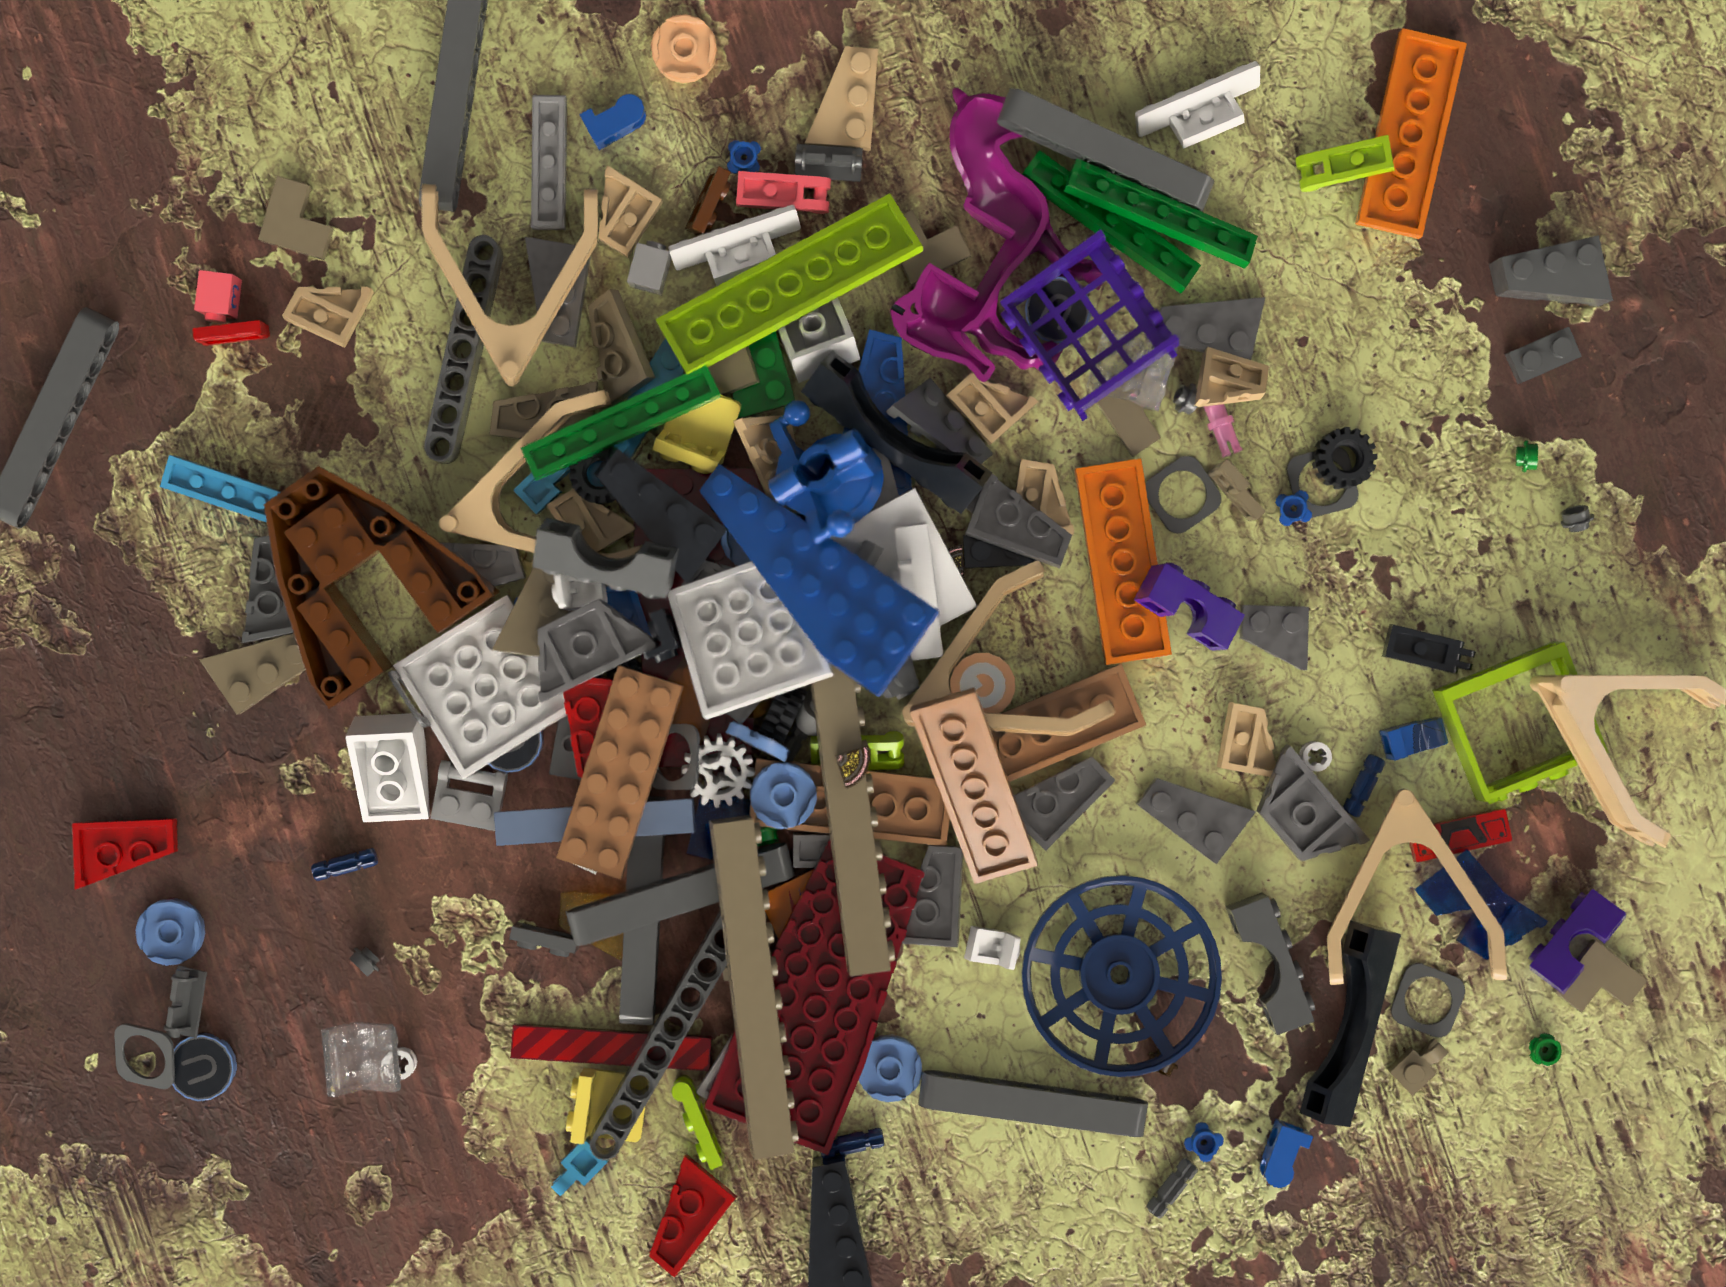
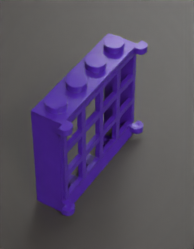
M1099 230L1000 301L1004 308L1000 315L1011 330L1015 327L1019 329L1024 336L1019 342L1030 357L1034 354L1038 356L1042 362L1038 369L1049 384L1053 381L1056 382L1062 391L1057 395L1068 412L1074 408L1082 421L1088 418L1084 412L1162 356L1168 353L1171 359L1178 355L1174 349L1180 345L1179 338L1176 334L1172 335L1159 311L1152 307L1145 297L1140 284L1133 280L1120 256L1115 254L1106 242V237L1102 230ZM1089 255L1102 275L1081 289L1068 269ZM1063 274L1075 291V294L1055 308L1042 288ZM1107 281L1120 301L1102 314H1099L1086 295ZM1037 293L1049 310V313L1028 326L1016 306ZM1081 300L1094 319L1073 333L1060 313ZM1123 307H1126L1138 324V327L1117 340L1105 323V320ZM1054 318L1068 338L1047 352L1033 332ZM1099 325L1112 345L1091 359L1078 339ZM1143 332L1154 349L1133 362L1122 346ZM1073 344L1085 364L1067 377H1064L1052 360V357ZM1117 351L1128 367L1106 381L1096 365ZM1088 370H1091L1101 386L1080 400L1070 386V383Z

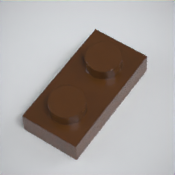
M720 166L710 170L685 230L695 235L703 234L705 230L710 231L717 217L714 209L718 200L723 201L729 191L731 183L727 180L731 173L730 171Z

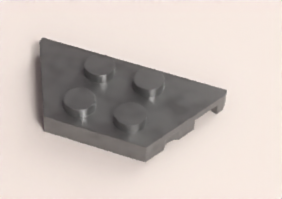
M601 598L538 629V646L540 647V656L538 658L540 691L538 692V698L542 703L657 647L658 643Z
M1286 744L1282 748L1256 811L1301 861L1315 858L1321 853L1340 851L1342 847L1357 843L1360 845L1367 843L1370 840L1295 750Z

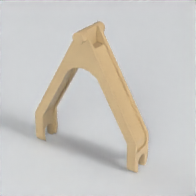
M422 184V231L425 241L504 382L509 386H515L519 383L523 372L597 245L598 189H584V233L536 315L523 324L509 326L496 323L484 314L438 233V191H436V185Z
M601 390L556 403L447 515L440 519V528L445 532H452L534 553L536 536L516 532L506 523L500 510V495L503 486L527 462L520 448L555 433L572 416L611 405L608 391ZM642 545L608 555L599 554L609 558H625L636 553Z
M1037 560L994 582L910 702L904 707L902 714L905 723L909 727H915L910 714V706L951 694L949 688L951 672L1003 598L1044 577L1043 573L1045 570L1040 561ZM1108 700L1070 719L993 713L984 714L991 731L1071 736L1113 716L1115 710Z
M1536 675L1532 677L1530 681L1531 689L1538 692L1609 822L1646 845L1653 847L1654 843H1657L1666 848L1671 834L1640 815L1595 732L1594 717L1597 707L1605 695L1616 689H1680L1700 703L1715 710L1716 707H1720L1721 703L1726 706V689L1706 676Z
M1407 789L1398 790L1329 928L1327 946L1330 985L1344 984L1341 938L1384 853L1393 846L1406 842L1423 844L1433 850L1487 931L1491 977H1493V980H1507L1503 929L1414 794Z

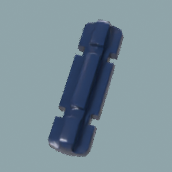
M1373 754L1367 756L1363 764L1365 769L1364 771L1360 770L1349 793L1351 797L1350 799L1347 798L1343 805L1344 810L1349 815L1354 817L1361 815L1365 807L1363 803L1368 801L1379 779L1376 776L1382 772L1386 764L1382 758Z
M369 848L359 851V854L354 852L329 859L328 862L324 860L311 865L312 875L316 881L330 878L331 875L335 877L360 870L361 867L364 869L378 864V857L375 849Z
M881 1128L869 1129L868 1133L865 1134L863 1131L837 1136V1140H834L829 1154L821 1153V1156L825 1159L835 1157L838 1153L840 1155H847L866 1151V1147H871V1149L883 1147V1132Z

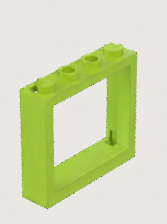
M1565 641L1550 642L1432 690L1475 800L1488 802L1489 805L1497 801L1502 802L1508 798L1507 794L1515 790H1519V792L1532 790L1539 786L1537 781L1547 777L1550 780L1562 778L1569 774L1568 769L1578 765L1571 751L1486 785L1453 703L1456 699L1548 662H1551L1556 675H1578ZM1594 717L1595 732L1599 737L1604 749L1607 753H1609L1604 742V739L1602 737V734L1600 732V729L1598 727V724L1596 722V719Z

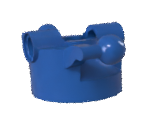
M794 400L786 405L784 415L769 423L773 437L782 452L778 459L775 477L768 480L769 489L780 505H787L806 516L809 531L816 544L832 535L845 537L852 532L854 524L872 510L881 495L884 480L881 460L875 451L866 444L856 429H852L845 434H831L818 439L805 451L800 449L795 444L786 427L788 425L797 427L804 425L809 420L810 408L805 402Z

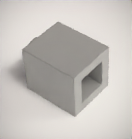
M647 241L646 245L637 243L627 278V283L630 287L662 296L672 260L670 251L665 250V245L654 241Z

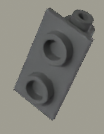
M797 144L795 175L820 176L830 178L831 180L861 182L863 148Z
M179 965L175 975L171 976V980H173L170 995L172 1006L168 1007L167 1020L163 1027L170 1038H179L180 1034L197 1038L207 977L206 971Z

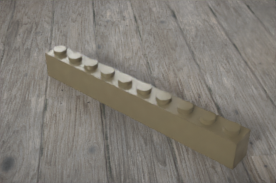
M831 664L834 675L810 683L846 967L850 976L891 971L890 961H895V952L892 940L887 941L885 928L891 927L888 907L882 906L881 894H886V882L884 874H878L877 861L882 860L880 841H874L873 827H878L876 808L870 807L868 794L874 792L871 773H865L864 777L857 784L846 789L835 757L836 755L868 745L867 740H861L860 727L865 726L863 707H857L855 694L861 693V686Z
M750 815L710 820L750 1152L754 1160L794 1153L793 1142L798 1141V1130L796 1122L790 1121L789 1109L794 1108V1097L792 1089L786 1088L785 1076L790 1075L788 1056H782L781 1043L786 1042L784 1023L778 1022L777 1010L782 1009L780 990L774 989L773 976H778L776 957L770 956L769 943H774V934L771 922L766 923L765 910L770 909V901L767 889L762 890L761 877L766 876L763 856H758L756 843L762 842L759 822L754 823Z

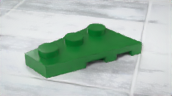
M776 331L749 345L760 382L733 393V399L741 404L738 419L786 407L789 402L795 400Z

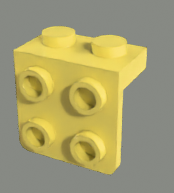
M721 395V398L666 422L664 429L656 437L652 450L660 453V456L665 460L687 463L691 465L693 470L699 473H713L718 464L722 465L735 428L733 421L738 419L741 404L734 399Z
M584 1067L579 1078H573L570 1098L576 1099L575 1110L569 1111L566 1131L571 1132L570 1143L584 1144L587 1136L591 1137L595 1125L626 1073ZM637 1075L630 1081L631 1086L637 1090L646 1088L649 1083L648 1079L642 1075ZM619 1105L613 1110V1113L617 1118L625 1119L631 1115L632 1111L626 1105ZM645 1107L625 1141L637 1142L640 1140ZM607 1134L598 1137L614 1140L612 1136Z

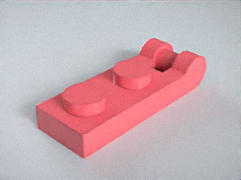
M738 171L736 206L777 209L794 205L796 211L827 214L829 213L830 202L826 201L827 191L831 189V179L820 176ZM804 188L814 190L813 199H803Z

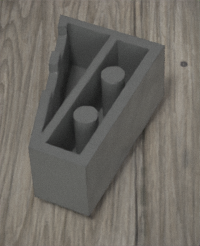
M1599 235L1504 256L1489 264L1497 297L1536 301L1548 300L1564 304H1587L1593 307H1600L1613 301Z

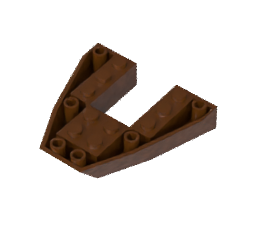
M320 466L311 470L264 504L276 579L309 682L329 709L338 705L393 667L335 585L376 555L381 553L437 633L446 630L500 592L473 567L390 505Z

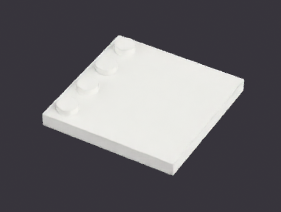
M916 488L871 510L854 524L852 532L847 536L836 537L832 535L829 537L855 555L865 540L882 547L884 550L874 568L893 580L892 571L899 570L894 529L901 526L927 524L940 626L977 607L970 590Z
M752 561L672 589L667 594L700 709L705 719L834 675L831 664L823 659Z
M508 595L393 665L424 717L430 722L432 730L462 779L467 778L566 716L563 692L542 703L538 698V692L540 691L539 657L492 651L514 607V603Z

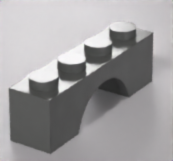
M546 518L537 530L532 567L542 569L543 572L550 575L564 574L572 576L584 583L598 582L606 584L618 591L628 589L641 592L643 596L648 598H666L673 585L679 548L645 541L642 547L631 556L618 559L600 555L587 544L582 535L580 525Z
M1259 893L1225 906L1236 937L1242 942H1254L1263 945L1272 957L1274 964L1273 980L1268 990L1259 998L1270 1029L1276 1035H1280L1315 1022L1311 1011L1315 1010V1005L1308 991L1304 992L1300 980L1304 979L1303 972L1297 960L1292 961L1288 949L1293 948L1287 931L1280 929L1277 918L1281 917V913L1275 899H1269L1267 895Z

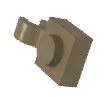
M1433 1038L1419 1053L1410 1047L1387 1070L1413 1096L1437 1074L1430 1066L1441 1061L1449 1052Z

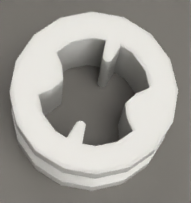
M1308 742L1299 751L1300 758L1311 771H1323L1329 767L1332 761L1331 750L1321 742ZM1321 749L1323 753L1319 755L1323 757L1321 763L1313 762L1310 764L1308 759H1311L1308 756L1309 751Z
M396 1048L385 1059V1071L393 1079H406L417 1067V1057L409 1048ZM397 1055H401V1060L405 1057L409 1062L403 1072L401 1067L395 1069L393 1063L397 1060Z

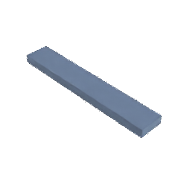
M694 798L647 801L636 836L696 832ZM573 806L494 812L496 846L562 842Z

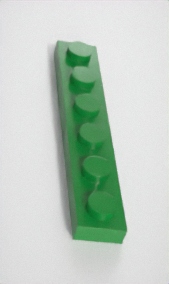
M1039 150L1022 175L1031 180L1046 199L1094 233L1102 230L1108 243L1180 294L1185 290L1201 264L1150 228L1064 192L1070 171Z
M1078 158L1073 163L1064 192L1244 269L1250 263L1257 235Z
M707 365L689 374L681 375L520 449L537 481L721 398V394Z

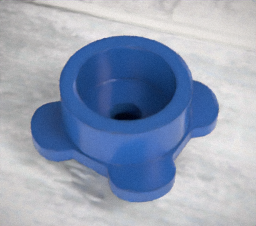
M734 140L728 145V150L730 151V161L727 163L728 170L733 174L738 173V171L758 172L760 165L757 159L758 154L761 152L760 145L755 141L749 143ZM746 155L747 159L742 160L741 156Z
M1299 490L1296 494L1289 496L1281 494L1276 498V505L1280 507L1281 513L1279 521L1282 525L1290 526L1292 522L1296 521L1308 522L1312 518V512L1307 506L1309 496L1305 491ZM1292 505L1297 506L1296 511L1291 510Z
M1205 1122L1197 1123L1191 1137H1187L1184 1140L1185 1148L1188 1151H1194L1203 1162L1211 1161L1219 1147L1224 1143L1223 1136L1220 1133L1212 1132ZM1206 1139L1207 1143L1202 1145L1201 1140Z

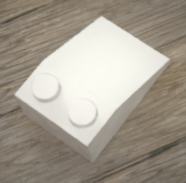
M838 297L778 329L798 383L810 379L820 363L832 350L848 363L861 360L854 335Z
M412 713L355 716L345 737L363 822L429 819L427 753L423 726H421Z

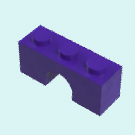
M1166 562L1151 566L1134 601L1159 617L1175 615L1182 602L1186 603L1192 612V623L1186 634L1212 651L1228 649L1245 616L1235 609L1236 604L1227 598L1217 597L1209 592L1210 587L1199 580H1191L1183 575L1184 570L1176 564Z
M1593 888L1587 895L1583 892L1578 895L1570 906L1574 910L1567 920L1561 917L1549 932L1553 937L1548 944L1544 946L1540 943L1529 956V959L1533 961L1530 964V970L1563 995L1584 970V965L1575 959L1569 950V945L1573 938L1581 934H1590L1606 943L1626 919L1627 913Z

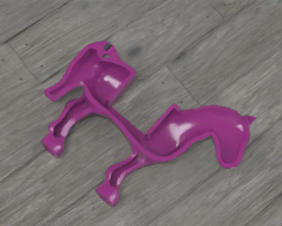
M954 87L952 94L957 105V111L954 113L950 125V150L968 192V196L963 204L964 209L979 223L1006 240L976 290L933 264L928 263L921 273L916 287L893 304L890 314L895 329L901 338L912 347L932 356L953 360L966 365L974 372L978 380L986 382L990 379L996 367L971 342L964 332L976 336L980 347L985 352L1005 356L1023 370L1031 367L1038 369L1042 365L1038 356L1034 354L1030 357L1019 342L1020 338L1010 333L999 322L996 316L999 291L1011 273L1026 257L1033 253H1040L1053 264L1070 251L1060 242L1051 227L1046 197L1031 180L1012 167L999 147L1009 140L1023 137L997 123L1006 97L986 93L968 96L961 89ZM1083 259L1068 269L1077 282L1085 281L1087 284H1090L1102 275L1090 259ZM1101 284L1099 287H1097L1096 290L1099 291V289L1101 288L1102 284ZM913 303H915L918 314H914L910 310ZM1052 340L1042 343L1047 352L1058 345V343ZM1063 350L1052 357L1054 363L1057 362Z

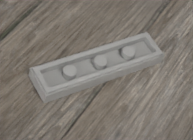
M532 95L531 228L532 230H566L567 97L566 95Z

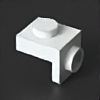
M564 574L554 575L555 584L552 585V595L559 608L570 611L576 610L600 598L608 603L605 584L598 582L584 583L578 581L575 577Z
M971 926L964 958L973 962L995 964L1014 970L1016 960L1020 955L1021 938L1004 930Z

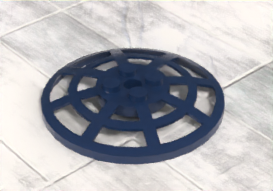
M1127 875L1104 876L1085 881L1067 890L1054 900L1039 917L1029 935L1021 969L1022 991L1027 1010L1037 1030L1046 1042L1064 1059L1076 1066L1100 1075L1114 1077L1140 1076L1155 1072L1176 1062L1189 1052L1205 1034L1214 1018L1222 984L1221 959L1216 941L1207 923L1195 907L1180 894L1163 884L1142 877ZM1103 886H1133L1128 905H1106L1088 911L1079 896L1088 890ZM1146 891L1156 892L1172 901L1192 922L1173 931L1160 917L1148 910L1142 909ZM1068 902L1077 919L1063 932L1056 944L1055 950L1049 951L1035 948L1047 922L1059 908ZM1124 914L1125 919L1121 934L1116 933L1103 936L1094 921L1107 915ZM1139 918L1154 925L1165 937L1149 947L1134 937ZM1083 927L1092 942L1083 957L1064 954L1071 938ZM1198 934L1204 943L1208 957L1210 977L1208 988L1188 983V960L1182 943ZM1171 949L1175 953L1178 964V980L1160 976L1157 957ZM1032 961L1051 965V987L1058 1005L1042 1016L1036 1006L1032 991ZM1116 965H1124L1128 969V977L1122 983H1115L1111 979V970ZM1061 967L1079 971L1082 989L1067 999L1063 994L1061 986ZM1157 989L1174 993V997L1166 1011L1155 1020L1147 1004L1152 1000ZM1185 996L1204 1001L1203 1010L1193 1028L1173 1047L1162 1029L1177 1015ZM1090 1000L1096 1007L1103 1010L1100 1029L1085 1023L1074 1013V1010ZM1135 1012L1144 1026L1140 1030L1129 1033H1113L1116 1015ZM1063 1017H1066L1080 1032L1097 1040L1094 1060L1083 1057L1069 1049L1055 1037L1049 1027ZM1151 1037L1161 1052V1055L1135 1064L1116 1065L1107 1063L1111 1043L1128 1044Z

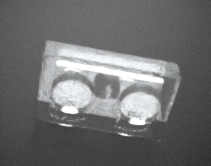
M1111 330L1117 340L1129 333ZM1104 332L1101 335L1095 356L1112 345ZM1145 334L1138 335L1122 346L1133 362L1154 349ZM1117 351L1096 365L1106 381L1128 367ZM1168 353L1106 397L1130 400L1148 410L1159 411L1175 358L1171 359ZM1092 371L1086 385V390L1089 393L1101 386Z
M352 1022L321 1029L328 1097H338L361 1090L393 1093L401 1089V1069L399 1067L397 1047L398 1036L393 1024Z

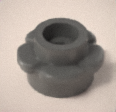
M1191 383L1188 386L1182 385L1176 391L1173 402L1178 413L1184 412L1190 415L1198 407L1195 406L1197 393L1195 383Z
M1586 505L1570 507L1561 512L1563 519L1561 525L1563 528H1569V532L1586 530L1589 528L1590 521L1594 520V515L1590 514L1589 508Z
M357 947L354 948L356 952L349 959L367 977L374 970L379 971L376 964L380 960L367 947L362 951Z

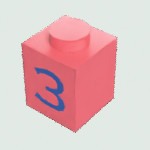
M199 270L194 310L205 315V320L210 322L225 323L226 318L237 319L242 280L233 274Z

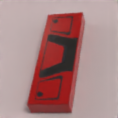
M1505 808L1433 823L1453 854L1513 841ZM1409 842L1414 862L1437 858L1433 850L1425 845Z

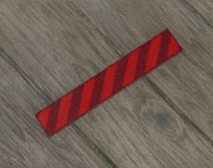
M514 1023L510 1058L630 1066L649 1032ZM686 1035L667 1069L709 1071L712 1036ZM653 1046L647 1051L648 1057L654 1061L662 1059L666 1054L665 1050L660 1046Z

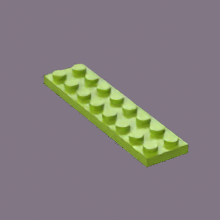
M889 193L655 320L684 372L689 374L705 365L710 367L923 252V246Z

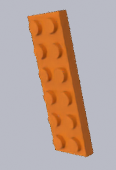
M1405 28L1399 31L1375 138L1384 135L1389 136L1395 171L1365 178L1355 222L1356 225L1416 239L1423 237L1467 43Z
M1142 459L1074 469L1105 665L1172 655L1166 616L1159 617L1134 601L1149 569L1153 565H1158Z

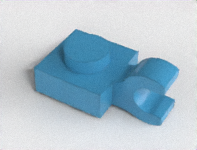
M568 466L537 481L531 472L513 490L535 514H539L547 507L548 503L552 502L562 493L556 484L570 473V468Z
M586 1138L584 1144H577L562 1159L561 1164L566 1170L553 1182L551 1188L561 1196L576 1180L585 1186L605 1166L608 1160L597 1159L590 1150V1141Z

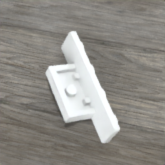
M1254 61L1247 65L1239 66L1233 71L1208 79L1198 86L1178 92L1163 101L1147 105L1135 113L1136 132L1139 137H1143L1170 125L1184 149L1244 123V113L1234 97L1260 86L1259 64L1257 61Z
M789 205L721 229L712 230L709 233L691 239L682 240L679 243L670 245L668 249L676 270H682L708 261L715 284L718 286L776 255L771 239L801 229L795 206Z
M927 524L896 527L894 533L899 570L892 571L893 580L938 610ZM939 616L936 617L911 652L912 660L942 657L943 649Z

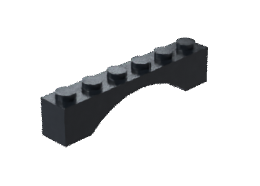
M833 350L820 363L801 390L811 403L823 408L843 427H847L850 430L856 429L867 445L878 450L889 459L892 465L904 470L921 487L929 489L946 506L955 509L960 514L964 512L992 475L990 470L966 452H949L932 448L915 441L898 430L873 403L863 384L859 370Z
M1350 921L1342 950L1347 979L1346 1003L1342 1022L1328 1055L1307 1082L1299 1113L1323 1124L1351 1126L1401 934L1375 925Z

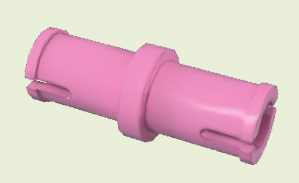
M1225 405L1204 406L1210 422L1207 424L1208 429L1214 432L1222 458L1231 456L1227 442H1230L1234 454L1242 451L1243 449L1232 426L1234 422L1233 416L1228 415Z

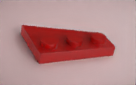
M593 677L563 692L565 712L568 716L571 732L570 738L578 777L583 776L614 679Z
M177 818L72 823L75 890L177 852Z
M688 1154L684 1156L678 1178L673 1186L666 1212L661 1220L649 1254L650 1258L674 1278L738 1197Z

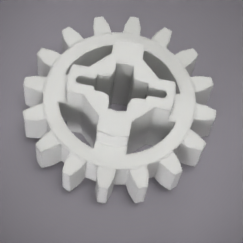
M717 734L716 741L711 742L707 735L704 736V745H699V773L705 776V783L702 785L698 780L691 789L690 796L694 798L699 794L702 795V805H705L709 799L714 800L715 808H719L720 800H725L731 806L732 796L734 795L743 799L742 787L751 789L752 786L751 781L746 777L755 775L754 768L747 766L753 762L752 755L743 756L746 746L741 744L735 747V737L733 736L727 742H723L721 734ZM718 751V753L712 754L710 756L706 755L709 752ZM685 753L684 760L690 764L691 753ZM733 756L740 764V772L737 771V768L731 766ZM689 765L682 766V774L687 772ZM719 765L723 766L724 772H719L717 776L713 775L712 769L717 770ZM725 786H730V787L727 788V789L718 790V789L723 788V787H725Z

